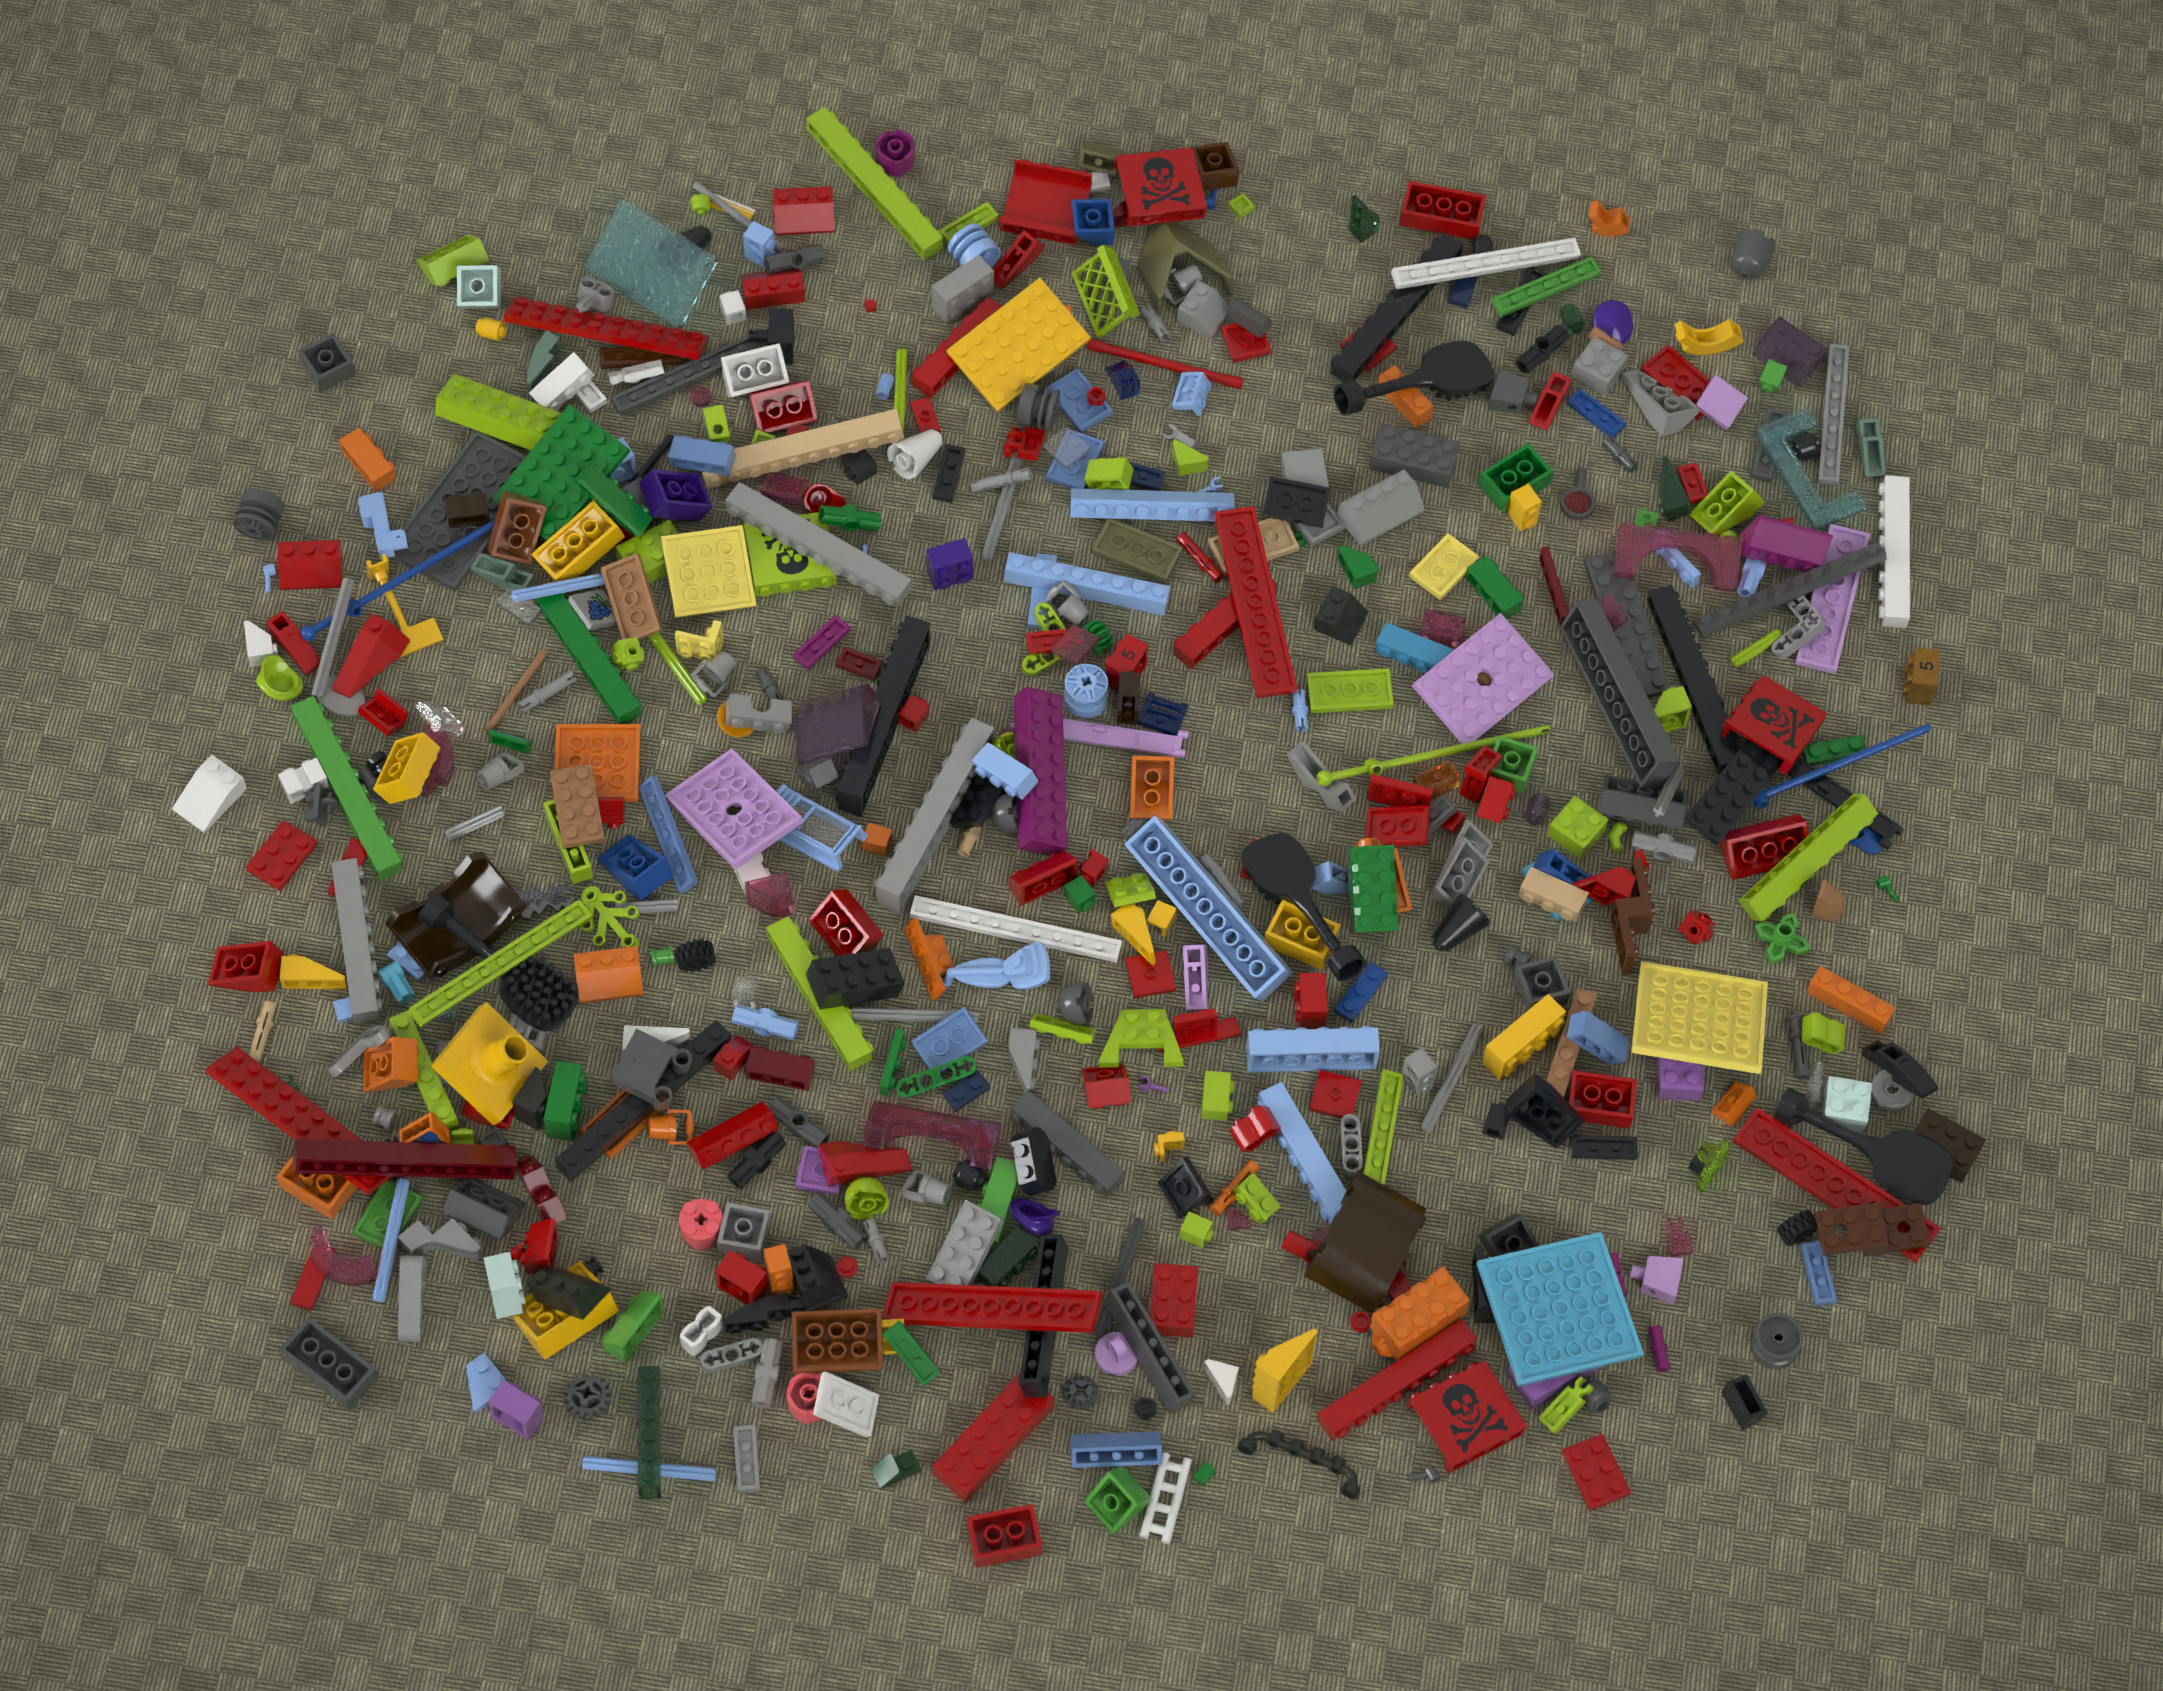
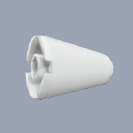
M930 429L889 446L887 450L889 462L893 461L895 472L907 480L917 477L942 446V436L938 431Z

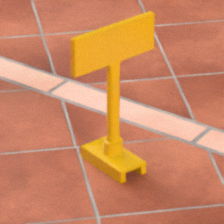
M386 554L381 555L382 561L372 565L370 560L366 561L367 576L370 582L377 580V583L381 584V586L388 582V575H390L389 561ZM392 589L385 593L400 631L410 639V643L401 657L444 640L434 617L409 627Z

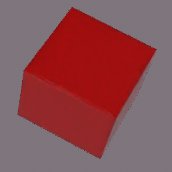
M864 300L866 313L876 312L875 300Z

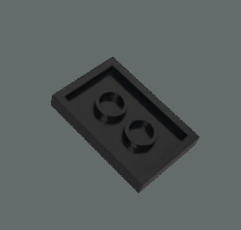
M1270 476L1262 516L1323 528L1330 488Z
M977 774L973 778L970 788L964 794L958 809L955 810L950 824L954 828L982 827L1004 788L994 786L989 778L986 776L982 778Z

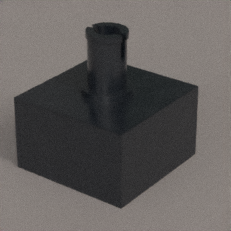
M769 308V325L767 330L749 329V342H767L768 346L780 343L785 364L792 365L795 332L793 309Z

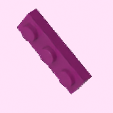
M835 615L793 654V659L809 671L851 631V627Z

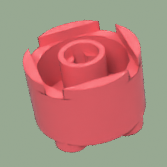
M696 1199L684 1204L679 1215L680 1233L682 1239L692 1248L704 1250L713 1247L717 1243L723 1220V1214L718 1204L707 1199Z
M799 1373L789 1382L786 1392L787 1406L791 1415L803 1424L817 1422L822 1419L813 1415L821 1374Z

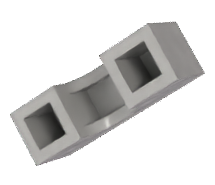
M731 693L726 701L725 725L734 728H752L756 731L769 730L774 733H787L792 723V701L771 699L766 712L755 710L751 704V696Z

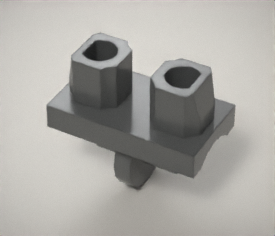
M317 783L313 790L306 791V802L309 805L313 804V808L305 809L303 817L308 823L317 822L321 827L327 826L328 814H332V810L338 808L339 802L333 798L332 793L322 788L321 783Z

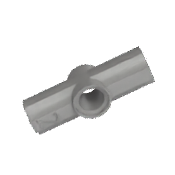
M1635 830L1631 849L1637 851L1642 849L1643 852L1652 854L1654 858L1660 861L1673 859L1693 864L1697 845L1677 841L1673 836L1665 833L1653 835Z
M764 1339L760 1362H757L754 1378L755 1387L751 1403L759 1408L771 1407L774 1387L778 1383L783 1342L777 1339Z

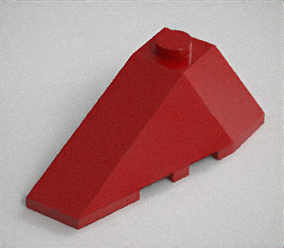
M371 613L361 628L331 689L345 697L351 698L364 688L370 679L378 673L381 674L386 666L393 661H397L409 645L410 639L390 621Z
M844 1141L824 1143L817 1146L828 1186L853 1182L862 1177L876 1178L912 1171L907 1149Z

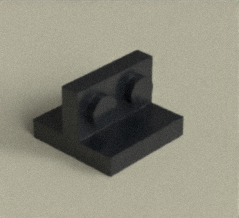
M1182 1157L1157 1182L1178 1218L1185 1217L1194 1207L1209 1205L1214 1200L1189 1157Z

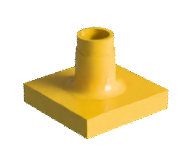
M485 1002L474 1011L432 1063L431 1067L492 1125H495L502 1121L513 1107V1099L534 1068L537 1067L541 1071L548 1060L494 1008Z

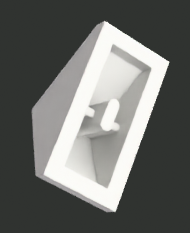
M1210 1359L1204 1362V1370L1227 1406L1231 1403L1239 1367Z

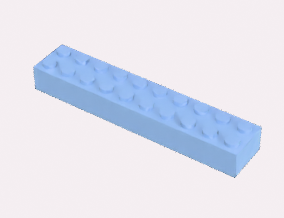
M1154 815L1124 844L1255 999L1263 1002L1294 973L1163 819Z

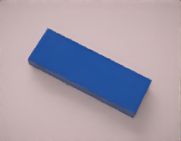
M1580 388L1567 400L1569 407L1608 436L1615 438L1626 427L1625 421Z

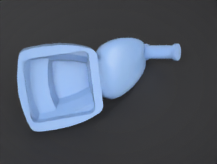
M1038 941L1021 948L1005 961L1000 958H980L959 964L954 968H949L942 981L945 987H949L955 977L965 984L983 988H1001L1011 982L1012 986L1018 990H1028L1039 987L1049 981L1050 960L1045 945Z

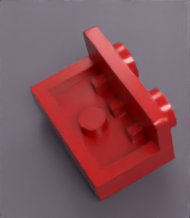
M380 688L375 691L373 699L362 704L358 709V713L387 737L405 727L409 714L404 707Z

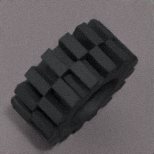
M695 939L693 942L687 941L686 944H680V947H677L675 950L678 968L681 971L684 970V972L689 970L691 972L695 970L702 971V968L707 969L708 966H712L716 962L714 947L709 940L704 941V939H700L697 941Z
M1808 1209L1800 1211L1799 1214H1794L1793 1217H1789L1787 1221L1782 1222L1777 1228V1232L1786 1246H1793L1801 1240L1804 1241L1806 1237H1810L1817 1230L1815 1217L1811 1210Z

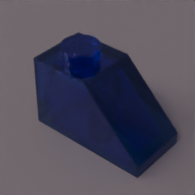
M1121 361L1105 367L1120 400L1139 395L1140 380L1131 364Z

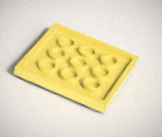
M743 525L661 536L674 618L756 607Z

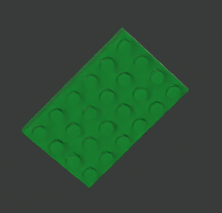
M568 405L492 500L500 505L503 491L526 496L546 505L547 509L539 536L547 541L591 501V498L573 482L574 478L588 463H598L605 470L603 474L609 478L631 450L574 407Z

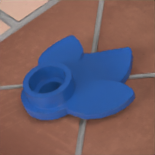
M1866 827L1859 831V839L1855 838L1848 842L1853 846H1859L1863 852L1868 854H1878L1881 852L1879 843L1882 838Z

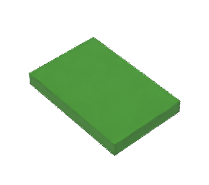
M388 1180L378 1188L354 1228L353 1236L383 1249L396 1183ZM409 1189L399 1235L406 1230L424 1199L422 1195Z

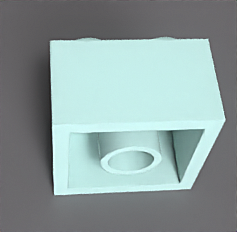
M497 265L457 266V306L461 309L501 308V268Z
M1829 1076L1825 1086L1822 1116L1851 1130L1864 1133L1869 1117L1872 1083Z
M510 1252L484 1257L497 1319L522 1314L521 1304H525L520 1275H515V1273H519L517 1261L511 1259Z

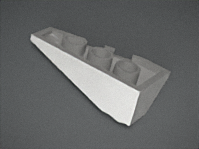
M1638 369L1621 374L1622 379L1648 422L1661 436L1679 433L1700 411L1687 397L1683 395L1678 397L1672 393L1673 389L1657 385V380Z

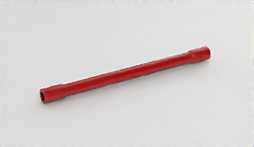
M1092 338L1086 347L1090 351L1110 354L1178 373L1204 372L1209 381L1241 390L1244 378L1214 372L1111 345Z

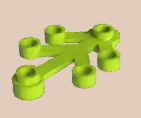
M595 886L587 887L582 892L581 900L592 917L580 925V927L585 932L594 930L593 916L596 908L600 914L597 934L593 937V943L599 948L607 944L606 931L608 923L621 938L622 948L634 946L639 948V939L633 934H628L615 917H626L635 920L639 917L640 911L635 906H629L627 909L606 908L602 903L616 902L622 905L627 901V895L621 890L615 893H602ZM591 893H594V897L592 899H588V896ZM623 895L622 900L617 901V897ZM636 910V913L630 916V911ZM587 922H590L589 928H585ZM602 937V943L597 944V940ZM628 939H632L630 945H626Z

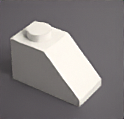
M244 621L250 667L261 666L262 661L267 656L278 655L277 643L272 642L271 635L250 621Z

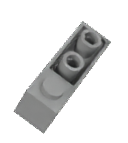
M1011 1028L1008 1057L1024 1093L1027 1090L1035 1091L1036 1078L1032 1077V1073L1037 1071L1038 1058H1034L1035 1051H1039L1040 1038H1036L1037 1030Z

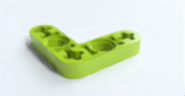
M1039 603L1036 606L1034 618L1042 631H1049V627L1052 625L1058 626L1059 629H1066L1049 604ZM1040 609L1043 612L1047 611L1046 617L1044 615H1039ZM1070 645L1069 651L1053 652L1054 659L1051 661H1046L1042 654L1029 655L1024 658L1021 670L1026 676H1035L1069 657L1075 647ZM1037 659H1039V663L1035 665L1034 670H1032V668H1026L1028 662L1032 665L1037 662Z

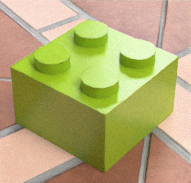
M1574 796L1552 821L1547 836L1579 859H1582L1606 831L1609 819Z

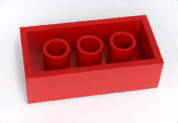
M1409 180L1401 212L1400 226L1440 234L1444 232L1450 236L1475 240V237L1479 235L1486 195Z

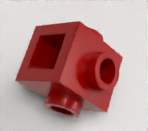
M1695 909L1687 914L1678 930L1686 935L1685 938L1689 942L1700 944L1710 940L1714 934L1712 930L1716 924L1711 921L1712 919L1709 915L1703 912L1700 913Z

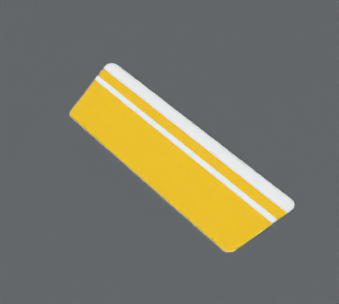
M717 195L751 220L756 211L755 209ZM711 201L712 208L725 212Z

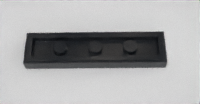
M1529 267L1519 287L1546 276L1548 273L1534 267ZM1532 304L1501 317L1496 325V329L1514 336Z

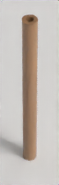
M540 650L484 728L485 732L488 733L490 729H495L548 655L547 652Z

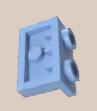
M1182 372L1172 402L1174 410H1193L1196 416H1201L1206 405L1208 392L1211 389V383L1204 372Z

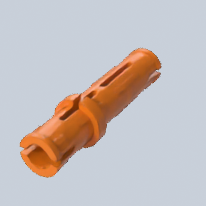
M1249 1160L1231 1183L1220 1191L1219 1197L1209 1206L1213 1214L1220 1216L1224 1209L1236 1200L1235 1193L1232 1190L1252 1173L1255 1174L1259 1171L1260 1167L1256 1162Z

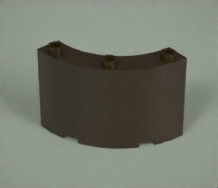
M483 851L468 854L452 873L454 878L446 885L441 883L427 894V899L420 903L414 901L394 909L385 923L429 979L437 976L443 977L449 971L456 969L479 955L446 927L431 930L418 919L422 908L436 893L440 892L454 904V918L489 946L500 938L514 922L522 917V912L527 906Z
M1357 1170L1346 1188L1340 1203L1342 1206L1335 1214L1328 1228L1329 1232L1324 1239L1326 1243H1320L1307 1265L1304 1276L1373 1314L1377 1308L1384 1306L1387 1300L1386 1292L1401 1265H1406L1411 1256L1408 1251L1418 1229L1423 1227L1427 1219L1424 1217L1426 1208Z

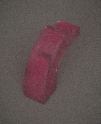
M432 721L422 732L440 746L436 761L429 771L430 775L422 787L420 795L425 798L437 789L438 784L446 788L455 770V758L451 741L447 734Z
M322 1226L313 1228L310 1242L315 1250H312L311 1259L321 1274L333 1282L347 1286H359L376 1281L377 1271L370 1254L355 1259L341 1258L329 1247Z

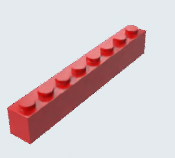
M1461 1318L1318 1412V1423L1332 1441L1337 1438L1342 1439L1346 1437L1353 1427H1361L1373 1414H1381L1391 1402L1394 1404L1399 1402L1406 1392L1417 1390L1423 1381L1434 1379L1441 1369L1452 1367L1457 1363L1458 1358L1463 1355L1468 1356L1474 1352L1477 1343L1476 1336Z

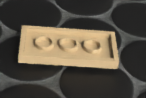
M1269 518L1258 522L1267 561L1299 551V545L1287 521ZM1219 536L1209 538L1208 545L1221 572L1227 575Z

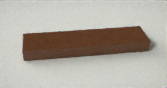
M634 347L600 348L601 369L626 368L660 359L663 366L681 365V357Z

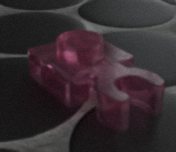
M1678 1217V1226H1673L1670 1219H1667L1666 1229L1671 1232L1666 1235L1670 1257L1688 1255L1693 1252L1689 1232L1682 1231L1683 1219L1681 1217Z

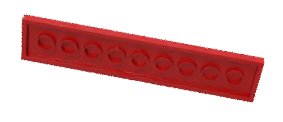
M514 297L503 318V322L699 360L709 337L700 332L683 331L681 328H668L661 324H648L641 320L632 321L621 316H607L600 312L592 313L586 311L581 313L579 309L567 308L564 305L547 304L544 301H531L524 297Z
M1255 506L1215 511L1214 519L1256 699L1297 693L1298 688Z
M238 1046L207 1067L206 1074L294 1140L363 1141ZM342 1175L367 1195L393 1177Z
M1758 1107L1733 1140L1734 1144L1833 1209L1880 1202L1882 1209L1905 1205ZM1924 1217L1929 1243H1931L1940 1231V1227ZM1905 1223L1897 1226L1898 1231L1901 1233L1910 1231L1909 1226ZM1927 1248L1900 1251L1899 1253L1917 1263Z
M892 1282L881 1319H904V1325L1094 1333L1103 1294L1101 1291Z

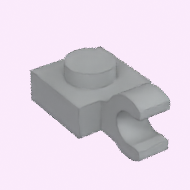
M1173 424L1168 425L1173 429L1172 435L1163 433L1166 439H1178L1194 450H1197L1200 446L1198 442L1179 431Z

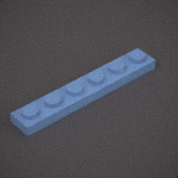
M651 775L639 785V791L664 856L672 871L678 892L685 894L698 883L659 779L657 776Z

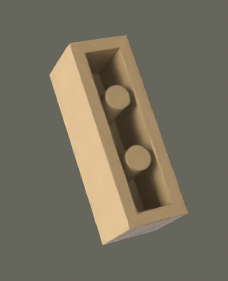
M1530 867L1520 886L1518 896L1527 903L1541 906L1545 911L1559 914L1565 920L1577 922L1587 902L1589 892Z

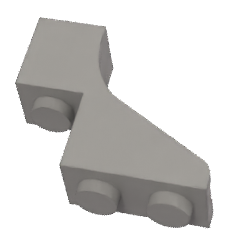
M1304 742L1298 743L1286 754L1302 785L1318 791L1327 808L1343 812L1356 800L1349 784L1346 782L1334 780L1328 786H1320L1318 784L1317 774L1322 770H1329Z
M453 1218L435 1233L427 1224L422 1225L417 1220L398 1236L400 1246L409 1255L420 1256L427 1251L441 1250L471 1260H479L483 1257L482 1243L475 1236L472 1238L468 1234V1229L462 1222L457 1223Z

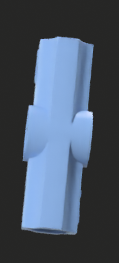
M1746 558L1742 570V578L1737 589V593L1742 598L1756 593L1759 580L1762 579L1766 568V562Z
M737 1004L732 1016V1023L751 1028L755 1033L762 1036H771L772 1034L794 1040L799 1026V1021L778 1016L776 1012L767 1008L757 1010Z

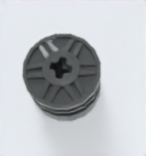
M1025 383L1019 401L1016 423L1030 427L1034 419H1037V428L1041 429L1045 421V430L1051 432L1060 410V390L1054 389L1050 397V388L1047 387L1043 395H1040L1039 385Z
M259 488L247 489L243 493L239 504L240 508H238L233 519V527L248 538L258 541L271 540L275 535L278 521L284 511V502L274 493Z

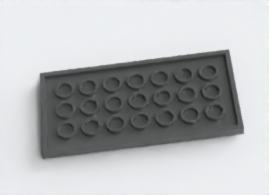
M476 430L402 528L406 534L408 548L395 550V557L391 558L412 568L486 525L469 524L458 528L449 527L445 499L452 495L467 496L473 492L486 493L490 522L496 519L499 505L492 498L526 456ZM492 530L420 573L456 591L471 571L470 567L479 553L484 554Z

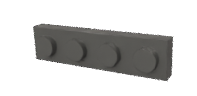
M1768 407L1750 478L1768 483L1771 482L1788 412Z

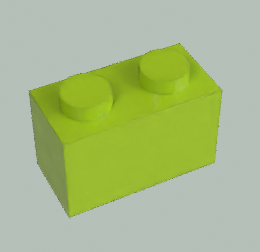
M1123 457L1090 459L1084 480L1090 489L1127 490L1130 487L1134 469L1127 458Z
M1205 1071L1201 1119L1227 1121L1228 1113L1233 1111V1100H1229V1094H1234L1235 1081H1231V1073Z

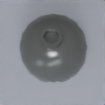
M1008 793L999 796L989 814L990 822L994 823L996 828L1002 833H1018L1017 796L1012 797Z
M1072 983L1061 992L1060 998L1057 999V1010L1061 1011L1066 1021L1076 1025L1091 1023L1094 1008L1090 1009V1001L1094 1000L1089 983Z

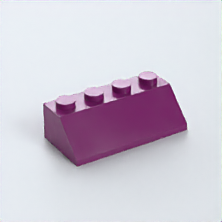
M1759 515L1740 534V555L1805 573L1823 565L1833 535Z

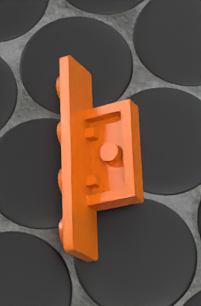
M913 918L904 928L905 935L908 938L920 973L925 981L927 991L932 1000H937L946 990L941 976H945L947 970L955 966L942 934L924 935L918 918Z

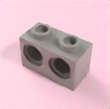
M1420 1048L1404 1058L1401 1074H1404L1403 1079L1414 1094L1418 1095L1421 1092L1426 1093L1433 1088L1437 1066L1425 1050Z

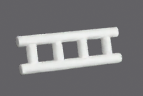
M1162 1452V1465H1158L1150 1494L1152 1499L1147 1505L1139 1536L1147 1539L1150 1532L1163 1535L1161 1542L1170 1544L1192 1460L1183 1458L1182 1464L1170 1462V1454ZM1166 1470L1179 1473L1176 1485L1163 1482ZM1160 1491L1174 1494L1171 1506L1158 1503ZM1155 1511L1168 1514L1165 1526L1152 1523Z

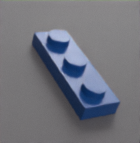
M1370 961L1335 1007L1334 1012L1352 1023L1387 978L1388 972Z

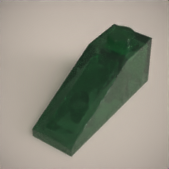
M1354 195L1352 196L1348 231L1362 243L1379 231L1380 218Z
M1664 456L1662 460L1660 504L1658 509L1662 516L1665 515L1667 521L1670 522L1691 514L1690 501L1667 456Z

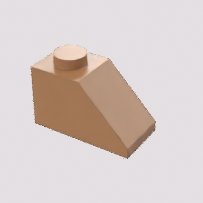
M1827 880L1822 881L1811 916L1836 923L1838 916L1843 917L1846 905L1842 904L1844 895Z

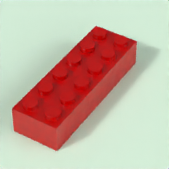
M1020 1373L932 1465V1475L965 1503L1055 1408V1397L1047 1392V1397L1025 1398L1018 1383Z

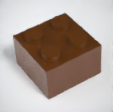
M1228 142L1190 147L1194 151L1203 191L1236 187L1239 169Z

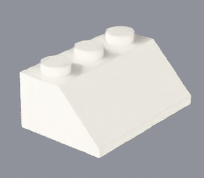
M780 343L721 357L723 378L728 398L790 383Z

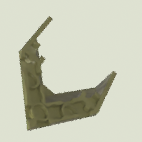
M1177 222L1150 224L1138 263V270L1157 315H1161L1162 298L1175 256L1186 253L1192 255L1218 272L1228 295L1233 293L1234 276L1213 245Z

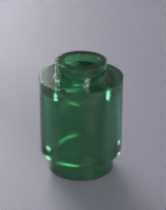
M1569 303L1560 309V317L1567 332L1572 334L1580 333L1585 327V321L1578 307L1573 303Z

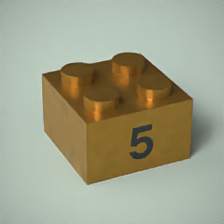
M1915 647L1913 654H1909L1908 662L1904 668V677H1907L1903 685V695H1906L1905 703L1931 705L1938 686L1940 650Z

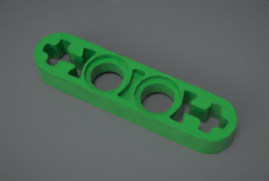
M964 1056L899 1080L896 1085V1091L900 1097L910 1098L973 1075L977 1069V1064L972 1057ZM965 1060L968 1063H973V1066L970 1067V1072L963 1069L959 1071L961 1075L956 1076L953 1064L957 1063V1067H961L964 1065L963 1061ZM946 1067L953 1071V1076L948 1080L943 1079L940 1075L941 1070ZM929 1075L932 1077L933 1081L929 1087H923L920 1084L922 1076ZM916 1078L917 1085L920 1088L919 1091H916V1087L909 1089V1094H905L904 1091L900 1092V1088L903 1087L902 1083L906 1082L907 1085L914 1084L912 1079Z

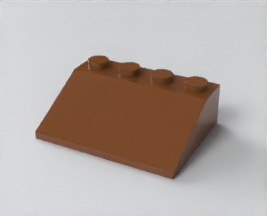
M881 1308L792 1312L793 1374L883 1370Z

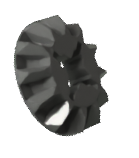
M1077 1375L1076 1377L1069 1378L1064 1385V1400L1074 1409H1088L1098 1399L1099 1389L1095 1380L1090 1379L1087 1375ZM1076 1386L1080 1389L1087 1387V1389L1085 1390L1086 1397L1082 1394L1075 1396V1394L1077 1393Z

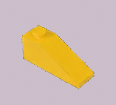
M1134 903L1123 905L1111 914L1112 926L1153 966L1156 964L1155 954L1145 920V912L1139 905L1136 906Z
M290 954L281 958L280 982L282 989H347L344 975L297 954Z

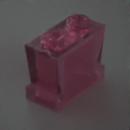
M1425 609L1420 636L1455 650L1461 644L1466 617Z

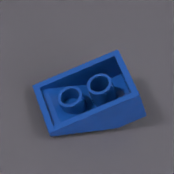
M630 834L597 858L598 862L630 894L639 900L649 896L650 893L673 877L666 857Z

